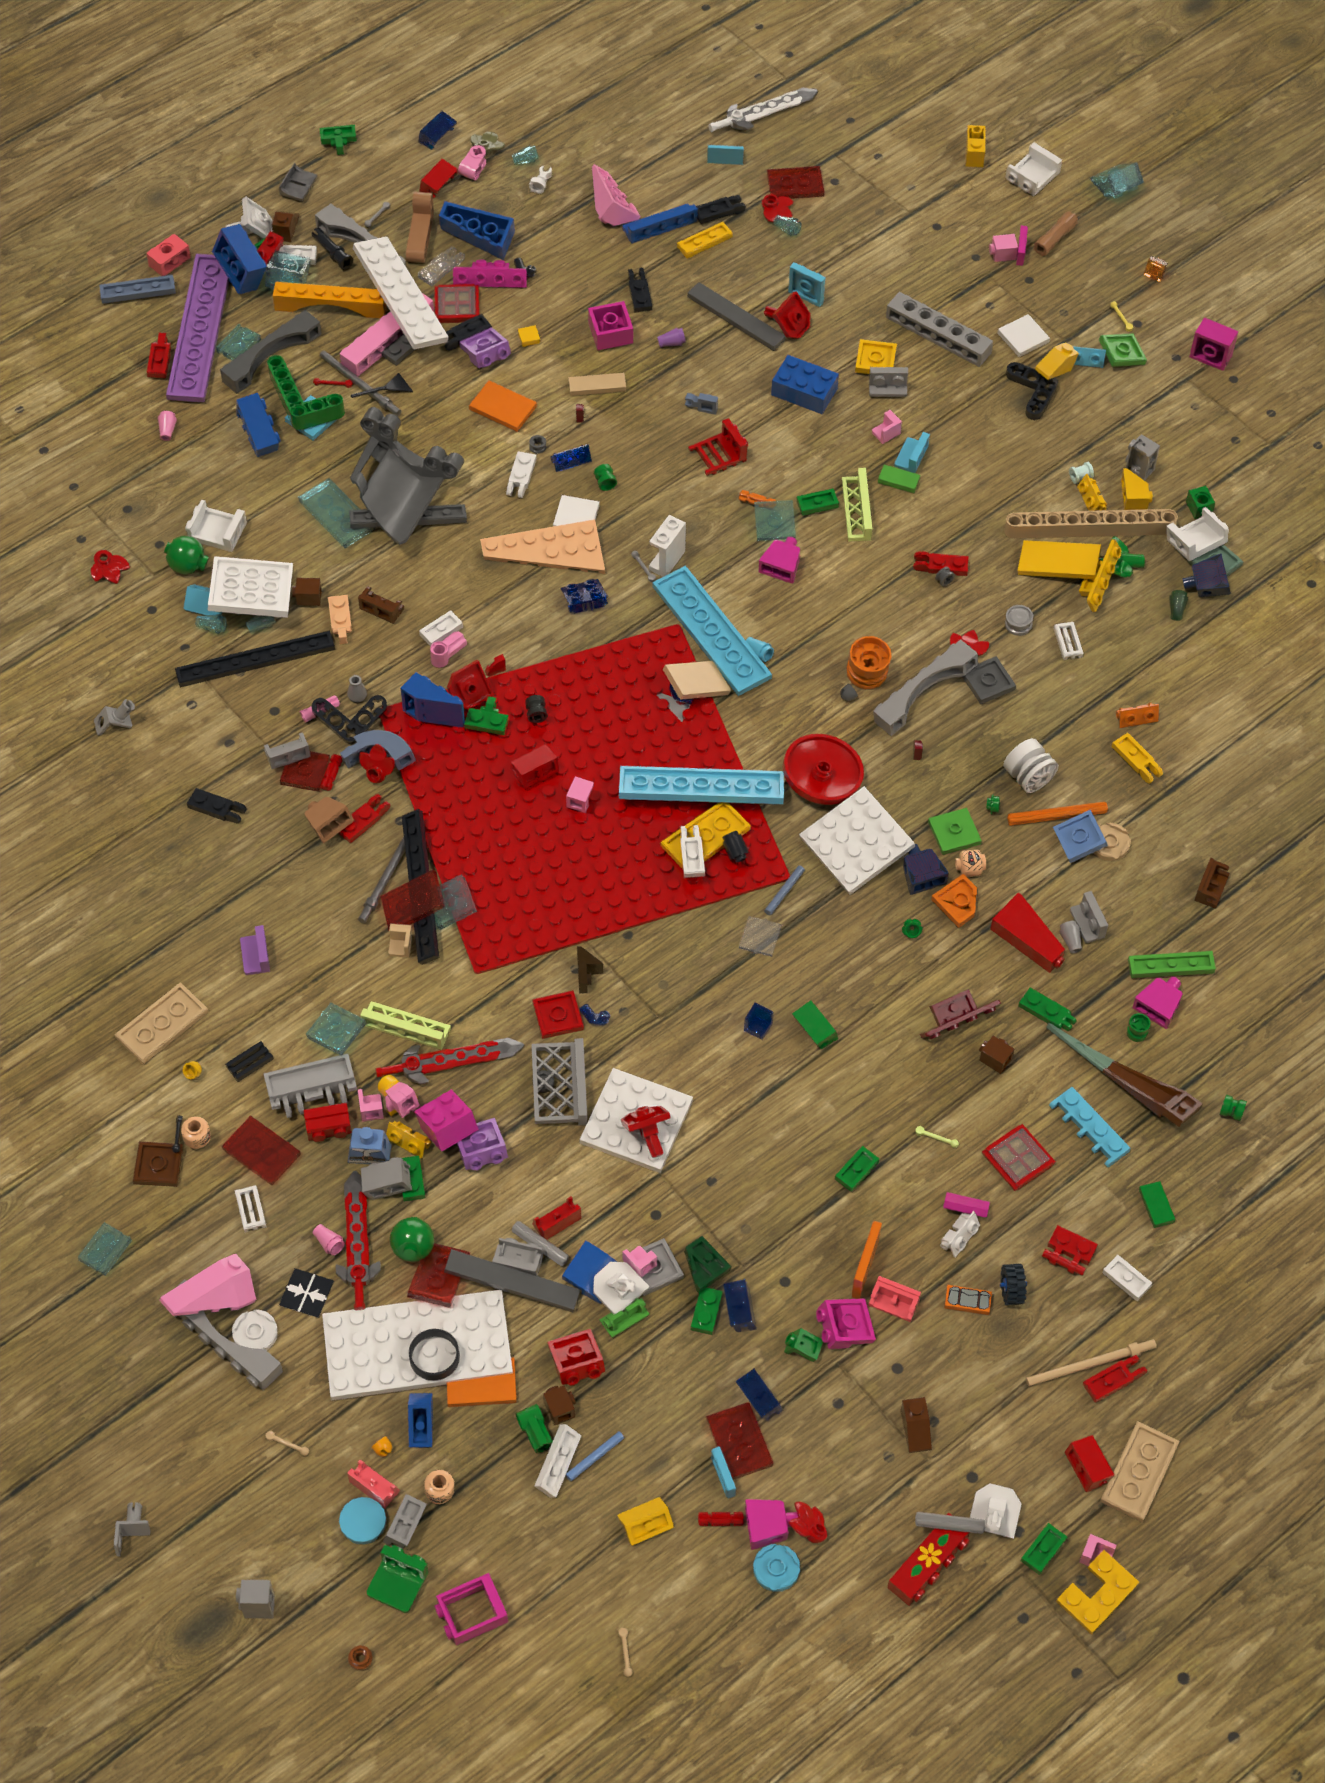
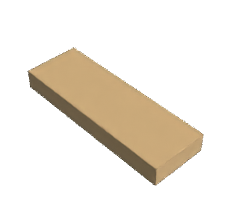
M624 373L568 377L570 396L626 391Z

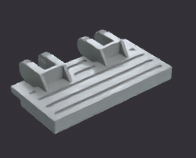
M348 1054L264 1073L272 1110L281 1108L280 1101L283 1100L287 1118L292 1117L289 1105L294 1103L298 1104L297 1108L300 1115L304 1114L302 1095H304L305 1101L308 1102L324 1098L322 1091L325 1090L328 1104L334 1105L335 1102L332 1094L340 1093L342 1103H348L344 1085H347L348 1092L357 1090Z

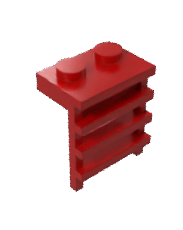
M729 418L722 420V433L688 447L690 452L696 450L709 468L705 470L706 476L711 473L715 475L721 469L724 471L730 465L734 467L740 461H747L748 442L739 433L737 425L733 424ZM716 441L729 461L724 462L712 442ZM703 446L708 448L719 465L714 466L702 449Z

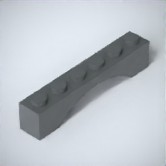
M306 310L297 314L293 319L281 325L273 333L268 334L263 340L254 344L229 364L224 365L220 369L222 382L238 394L251 385L257 368L270 355L287 347L309 344L322 334L320 321Z

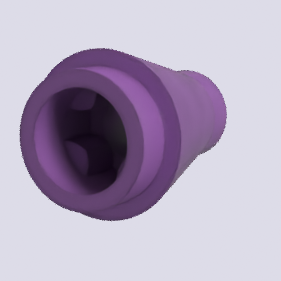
M677 327L657 337L660 348L681 346L682 343L686 342L683 329H677Z

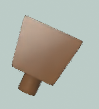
M324 797L319 802L312 801L308 805V810L304 813L323 844L355 821L346 805L330 797Z

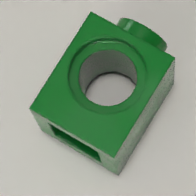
M1207 486L1188 490L1186 504L1194 519L1202 517V509L1205 507L1211 512L1214 511L1215 501Z

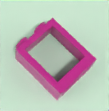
M489 1573L436 1596L437 1604L434 1605L439 1619L444 1618L447 1624L443 1627L448 1640L453 1639L455 1645H459L508 1623V1615ZM484 1590L495 1617L458 1633L446 1606Z

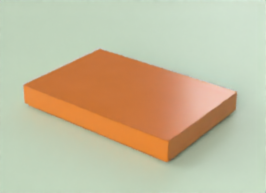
M488 381L470 403L469 410L518 432L536 409L537 402L492 381Z
M874 1221L872 1223L854 1277L852 1298H861L879 1243L882 1226L880 1222Z
M514 1357L511 1358L512 1374L447 1382L448 1407L517 1403Z

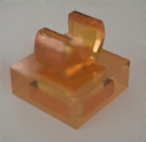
M1151 256L1148 259L1144 275L1160 282L1163 279L1168 263L1161 258Z

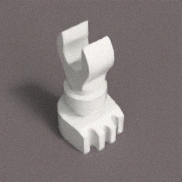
M544 166L540 167L539 175L532 177L529 183L530 191L538 194L544 192L547 186V179L552 176L551 167L547 172H544Z

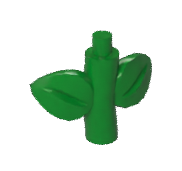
M1113 536L1112 539H1115L1121 548V557L1117 560L1113 574L1121 577H1131L1133 574L1132 568H1144V554H1129L1128 547L1118 537Z

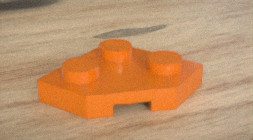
M962 874L933 894L931 900L960 928L975 917L977 887Z

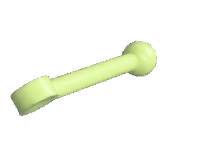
M922 1126L916 1128L915 1132L918 1136H929L948 1143L953 1148L959 1145L956 1139L950 1140L925 1131Z

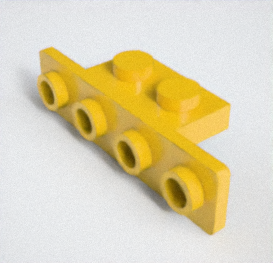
M1115 539L1111 540L1103 561H1099L1096 578L1083 579L1079 589L1081 596H1088L1087 603L1092 612H1096L1099 605H1101L1103 594L1108 588L1117 560L1121 557V548Z

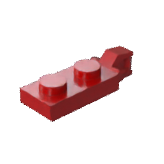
M159 332L157 342L151 343L147 377L166 378L171 344L167 343L166 333Z

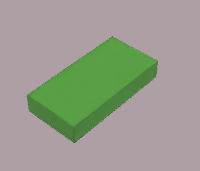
M884 465L879 475L878 483L914 493L919 483L920 475Z

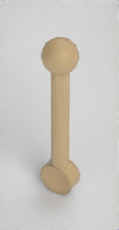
M273 1431L266 1433L268 1441L275 1440L299 1451L303 1456L309 1454L307 1447H300L275 1436Z
M621 1628L619 1630V1637L622 1638L625 1662L623 1673L626 1677H630L633 1674V1670L629 1664L626 1639L628 1630Z

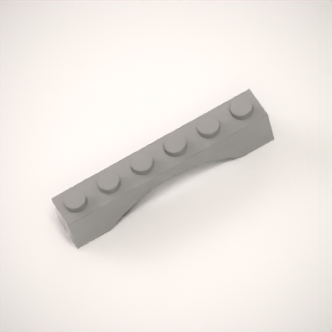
M329 204L315 214L316 228H321L328 237L345 239L353 243L377 239L364 227L359 226L353 218H349L340 208H336L332 204ZM399 256L406 267L405 259L402 256Z
M961 639L956 644H952L945 653L937 656L933 663L921 669L917 676L912 680H908L900 690L893 692L883 704H879L873 711L874 722L892 736L906 724L911 705L924 690L942 680L965 676L978 665V653Z
M204 1310L199 1311L198 1314L179 1316L188 1330H195L199 1334V1339L204 1344L208 1345L210 1343L215 1348V1353L221 1359L227 1358L231 1362V1367L237 1373H244L247 1376V1381L256 1388L258 1386L264 1391L283 1372L281 1363L265 1349L241 1346L219 1334L209 1322Z

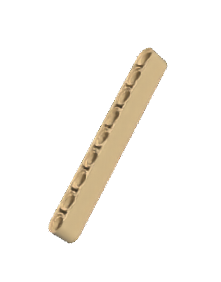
M1171 509L1010 513L1006 517L1004 533L1009 538L1167 535V525L1171 523L1176 525L1178 515Z

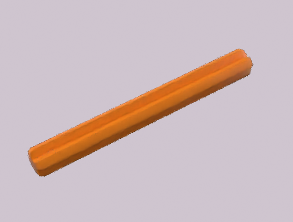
M1104 801L1010 813L1007 816V821L1012 826L1073 818L1088 810H1091L1093 815L1105 814L1108 811V806Z

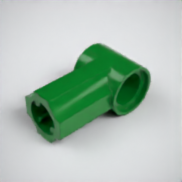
M534 1404L515 1413L519 1426L523 1432H526L534 1452L541 1453L548 1450L553 1441L544 1425L545 1421L539 1406Z

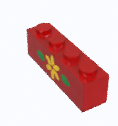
M934 1528L890 1578L887 1588L908 1606L913 1601L919 1602L926 1592L924 1591L925 1587L928 1584L933 1585L941 1575L939 1571L943 1567L948 1568L955 1560L953 1555L958 1550L963 1551L970 1542L968 1539L970 1532Z

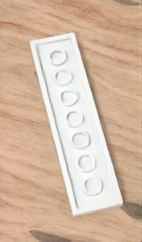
M388 237L353 243L354 252L412 348L419 349L448 342L447 333Z

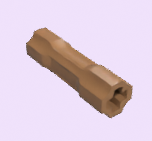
M1070 211L1065 212L1058 219L1057 223L1034 243L1035 252L1041 256L1047 255L1054 248L1055 244L1077 225V216Z

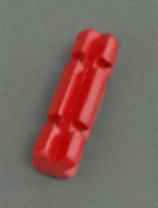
M333 754L331 756V762L328 763L324 774L325 778L322 779L320 784L321 789L326 791L332 789V782L335 781L339 771L338 767L342 763V756Z
M730 1512L698 1513L699 1526H708V1524H711V1526H730V1524L742 1526L744 1523L743 1512H734V1514H730Z

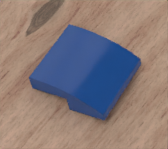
M585 1241L563 1273L562 1279L581 1289V1294L601 1304L602 1302L593 1294L594 1276L610 1262L617 1261L598 1247Z

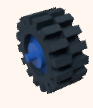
M1021 1263L1003 1264L1001 1267L1000 1287L1005 1305L1025 1304L1027 1281H1025L1026 1276L1024 1275L1023 1265Z

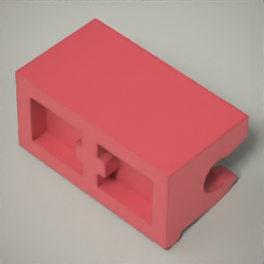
M879 1276L872 1291L869 1306L911 1322L919 1303L921 1292Z
M359 1460L356 1470L354 1471L351 1468L347 1473L349 1482L368 1497L379 1502L386 1509L400 1490L367 1466L365 1462Z

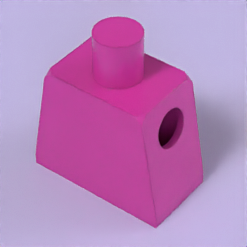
M787 537L785 542L774 540L760 558L758 572L793 584L801 550L796 546L797 540L793 537Z
M1170 977L1165 982L1161 978H1156L1135 997L1132 1008L1167 1029L1183 995L1178 990L1181 986L1180 980L1176 977Z
M746 1499L745 1513L751 1550L787 1540L788 1527H791L788 1522L798 1518L797 1512L785 1513L784 1502L781 1500Z

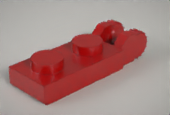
M918 551L914 554V559L917 562H914L913 569L916 571L937 574L942 568L948 567L950 572H953L956 576H967L969 556L929 554L926 551Z
M375 794L367 803L351 814L355 821L341 830L339 834L349 843H352L380 820V817L390 809V803L387 801L382 803L375 811L373 808L380 803L382 798L379 794Z
M1134 1355L1085 1380L1083 1386L1093 1401L1097 1403L1133 1383L1134 1380L1139 1379L1148 1371L1143 1366L1130 1373L1128 1368L1134 1366L1139 1361L1138 1356Z

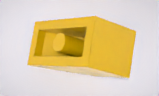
M1060 344L1055 346L1037 364L1035 370L1047 380L1060 376L1072 370L1079 353L1070 344Z
M1123 468L1121 487L1124 510H1148L1149 503H1152L1153 499L1148 483L1129 469Z

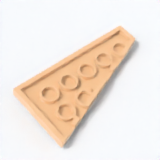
M595 519L480 539L484 560L514 561L525 565L531 563L542 567L567 570L574 568L585 572L591 570L605 574Z

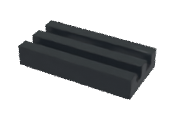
M260 1041L225 1063L236 1081L239 1082L274 1060L263 1042ZM265 1055V1057L254 1063L255 1060ZM249 1066L248 1068H246L245 1070L241 1071L240 1073H238V1074L236 1073V1072L240 1071L241 1069H243L244 1067Z

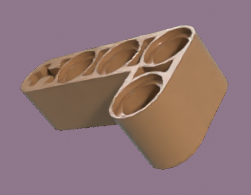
M414 192L412 199L413 216L406 248V262L425 263L434 217L433 194Z

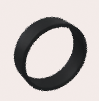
M428 1329L419 1333L412 1340L409 1347L410 1365L418 1376L426 1380L437 1381L450 1376L456 1370L460 1360L459 1346L456 1339L449 1332L441 1329ZM429 1337H442L450 1341L456 1349L454 1362L447 1369L436 1373L425 1372L418 1368L412 1360V1355L415 1347L422 1340Z

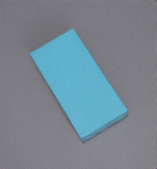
M720 1446L713 1448L711 1460L726 1498H732L736 1494L735 1484Z

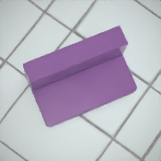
M263 925L255 926L256 935L240 938L245 975L270 972Z

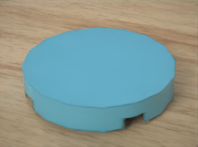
M360 1497L351 1500L344 1506L340 1513L339 1523L341 1531L347 1539L355 1544L364 1545L374 1542L383 1533L386 1526V1516L379 1502L372 1498Z
M770 1544L763 1547L756 1554L753 1563L754 1576L764 1589L773 1592L784 1591L791 1588L797 1581L800 1573V1561L796 1553L789 1547Z

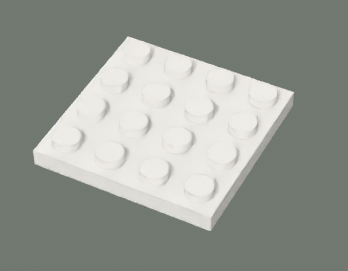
M214 556L208 611L288 618L293 563Z
M865 786L799 834L802 841L849 895L915 847L912 839Z
M613 1068L581 1135L580 1144L661 1173L693 1102V1097ZM663 1106L670 1113V1119L656 1123L659 1131L657 1136L663 1149V1155L659 1157H651L646 1141L642 1140L639 1129L629 1132L622 1126L621 1119L627 1114L635 1112L639 1107Z

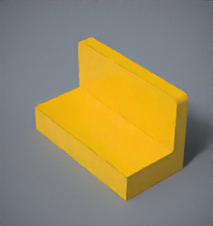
M660 1497L617 1515L619 1521L624 1526L631 1546L674 1528L668 1507Z

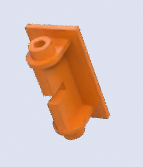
M1148 703L1147 705L1136 706V708H1119L1116 711L1117 719L1119 718V727L1124 728L1158 722L1159 704Z

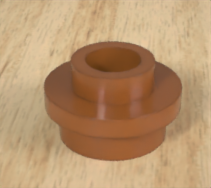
M362 1645L354 1647L348 1655L349 1664L356 1670L368 1668L372 1662L370 1649ZM359 1655L365 1657L362 1662L356 1660Z

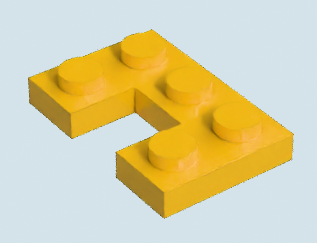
M1105 1550L1087 1568L1104 1583L1097 1593L1090 1599L1072 1583L1056 1600L1091 1635L1139 1585V1581Z

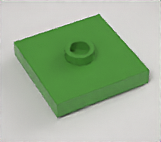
M1134 333L1100 336L1099 342L1102 348L1106 350V355L1112 367L1145 365L1147 359Z
M967 808L928 819L942 855L981 845L982 840Z

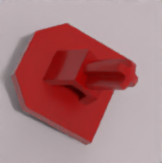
M797 291L792 292L778 309L769 306L765 307L764 315L774 318L784 335L788 338L798 339L810 327L811 314Z
M478 660L451 674L447 685L448 692L462 700L464 709L469 710V708H473L487 700L488 696H494Z
M643 1106L621 1119L622 1126L629 1132L639 1129L642 1140L646 1141L652 1158L663 1155V1149L657 1136L659 1131L656 1123L670 1119L669 1111L663 1106Z

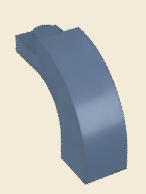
M372 730L354 736L356 744L348 746L344 751L340 752L348 769L360 762V752L369 754L375 744L381 745L386 752V756L394 759L398 771L416 761L411 748L400 736L384 730Z

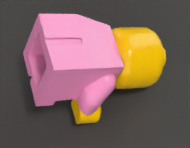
M386 1075L378 1082V1091L385 1097L386 1112L390 1116L398 1112L403 1118L410 1113V1110L413 1111L420 1106L414 1090L394 1076Z

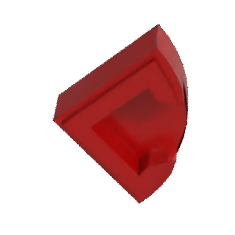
M503 654L495 657V661L490 666L487 665L485 669L487 677L506 671V661Z

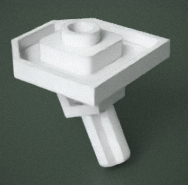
M244 197L242 199L243 216H241V221L226 225V227L240 224L247 234L255 233L264 239L270 231L272 232L271 225L273 220L266 209L248 197Z
M610 1262L594 1276L593 1294L614 1315L621 1310L623 1312L627 1306L634 1302V1299H638L650 1286L627 1262Z
M989 1483L976 1491L970 1518L985 1520L984 1531L1014 1538L1022 1503L1013 1489Z

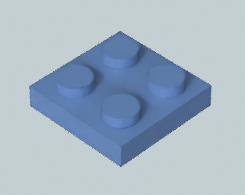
M1091 810L1053 827L1070 863L1108 846Z

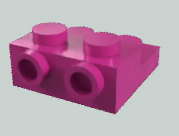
M865 1299L825 1300L818 1307L816 1318L818 1322H822V1341L827 1343L828 1349L849 1348L852 1344H872L876 1340Z

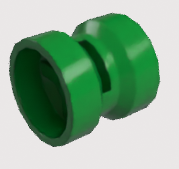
M602 464L594 469V476L598 480L600 490L608 491L617 485V479L613 475V469L609 464Z
M1137 1013L1131 1016L1126 1031L1130 1040L1141 1042L1146 1039L1151 1024L1150 1019L1146 1015Z
M1226 1094L1219 1115L1224 1117L1231 1116L1234 1120L1240 1122L1247 1101L1242 1099L1235 1100L1232 1096Z

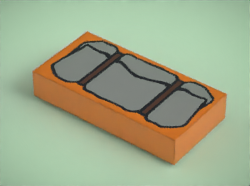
M947 1285L944 1308L989 1315L992 1291Z

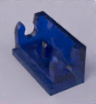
M440 111L420 130L418 142L432 150L434 148L433 145L449 130L452 131L454 129L453 126L457 125V121L444 111Z
M746 1280L723 1284L730 1326L734 1327L736 1332H741L742 1327H748L750 1331L757 1330L750 1288Z
M754 1368L736 1381L761 1418L768 1421L771 1414H779L783 1411L777 1399Z

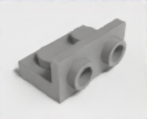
M870 367L869 396L906 397L908 367Z
M1092 891L1083 894L1082 902L1071 907L1070 912L1074 921L1080 927V933L1085 943H1090L1105 938L1108 924Z

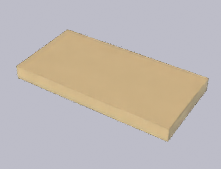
M180 982L115 1034V1038L144 1065L209 1013V1011Z
M1137 1421L1113 1472L1114 1477L1110 1479L1100 1502L1143 1522L1180 1441Z

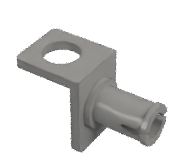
M125 699L118 709L105 706L94 719L97 735L101 736L110 725L131 728L132 722L129 713L134 710V703L130 700L127 702V699ZM104 717V724L100 727V721Z
M133 1502L127 1505V1520L116 1521L114 1537L116 1556H121L122 1536L150 1535L148 1521H141L142 1504L135 1502V1509L133 1508Z

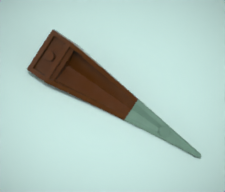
M1048 1023L1047 1028L1159 1117L1165 1116L1171 1123L1180 1127L1197 1113L1203 1105L1188 1092L1116 1062L1078 1041L1053 1024Z

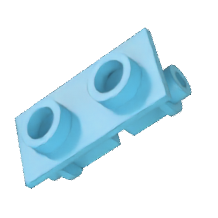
M1072 346L1079 353L1074 365L1103 368L1106 350Z

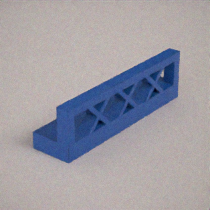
M687 203L624 224L622 229L632 244L697 222V207L695 204L689 205Z

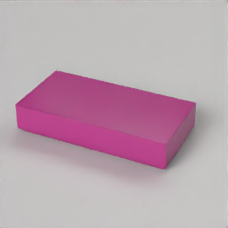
M1021 225L1016 261V265L1020 266L1024 265L1027 226Z
M947 1192L943 1207L971 1214L974 1211L976 1216L986 1218L990 1202Z

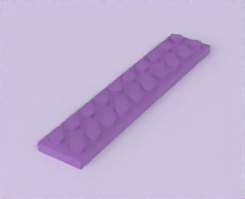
M196 254L166 393L167 400L205 402L229 284V278L214 255Z

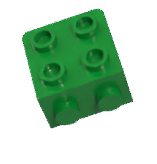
M384 1545L381 1551L382 1562L366 1591L367 1596L398 1611L408 1613L429 1573L428 1565L425 1563V1559L418 1555L410 1556L405 1554V1551L398 1546L392 1545L390 1547Z

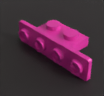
M476 260V262L472 263V267L453 268V284L525 288L527 286V270L509 268V263H505L503 260H496L494 262Z

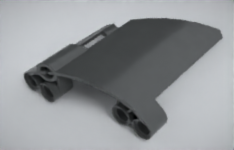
M370 407L360 422L362 429L370 438L350 479L359 488L360 498L375 521L389 537L400 545L408 541L443 480L452 479L457 476L464 464V459L458 453H450L448 456L446 451L439 446H433L425 459L397 441L398 430L401 425L400 419L394 414H387L384 417L381 410L376 407ZM372 456L380 464L367 483L361 471Z

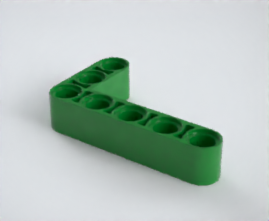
M273 355L268 358L267 364L270 379L293 428L303 430L340 419L345 415L343 397L340 394H330L304 402L284 359L279 355Z

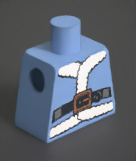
M369 1127L362 1129L354 1128L352 1130L348 1163L372 1164L389 1161L391 1143L385 1131Z

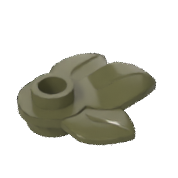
M485 132L482 136L474 134L470 139L473 145L484 147L486 155H489L491 150H500L505 146V143L498 141V135L495 132Z

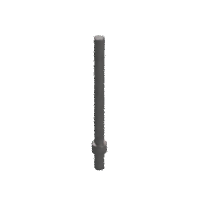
M323 350L320 353L321 358L363 391L373 389ZM378 392L369 394L379 402L383 409L389 410L397 417L401 414L402 411L392 404V400L388 397H383Z
M404 836L373 893L366 899L363 905L364 909L358 918L361 923H366L371 912L375 911L380 895L405 852Z

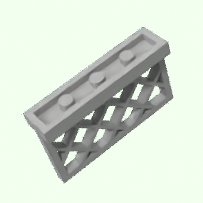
M583 1038L575 1039V1042L532 1044L535 1124L578 1122V1126L587 1125ZM570 1049L571 1055L565 1060L557 1054L560 1050ZM546 1050L550 1055L542 1061L536 1056V1051ZM553 1057L561 1063L555 1070L547 1065ZM564 1066L572 1072L567 1079L558 1074ZM543 1067L551 1073L545 1080L537 1075ZM554 1076L562 1082L556 1089L548 1084ZM544 1086L552 1092L546 1099L538 1094ZM564 1086L573 1091L567 1099L559 1093ZM555 1095L563 1101L557 1108L548 1103ZM568 1105L573 1109L574 1115L564 1116L560 1111ZM544 1106L552 1111L547 1117H539V1111Z

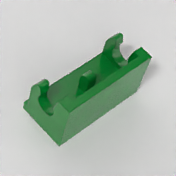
M812 1000L792 1013L793 1017L820 1049L838 1040L836 1030Z

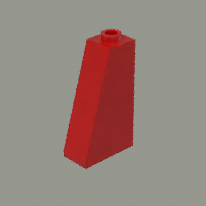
M1019 892L992 919L991 931L1050 973L1054 968L1058 969L1063 964L1065 948Z

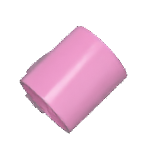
M459 631L453 632L442 642H434L430 647L431 664L438 668L446 666L449 658L467 645V640Z

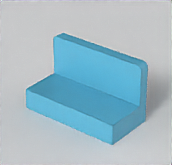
M708 145L707 163L743 165L744 147Z
M923 432L919 440L907 437L894 466L916 473L929 446L930 434Z
M195 584L187 586L184 610L215 618L222 617V612L208 611L210 588Z

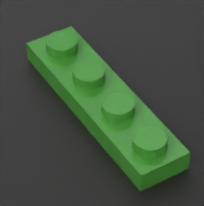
M1213 951L1135 955L1128 957L1131 978L1212 974L1216 970Z

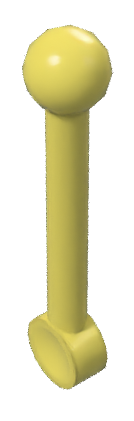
M1111 302L1110 307L1115 309L1126 325V331H1132L1133 325L1127 322L1118 309L1117 303Z

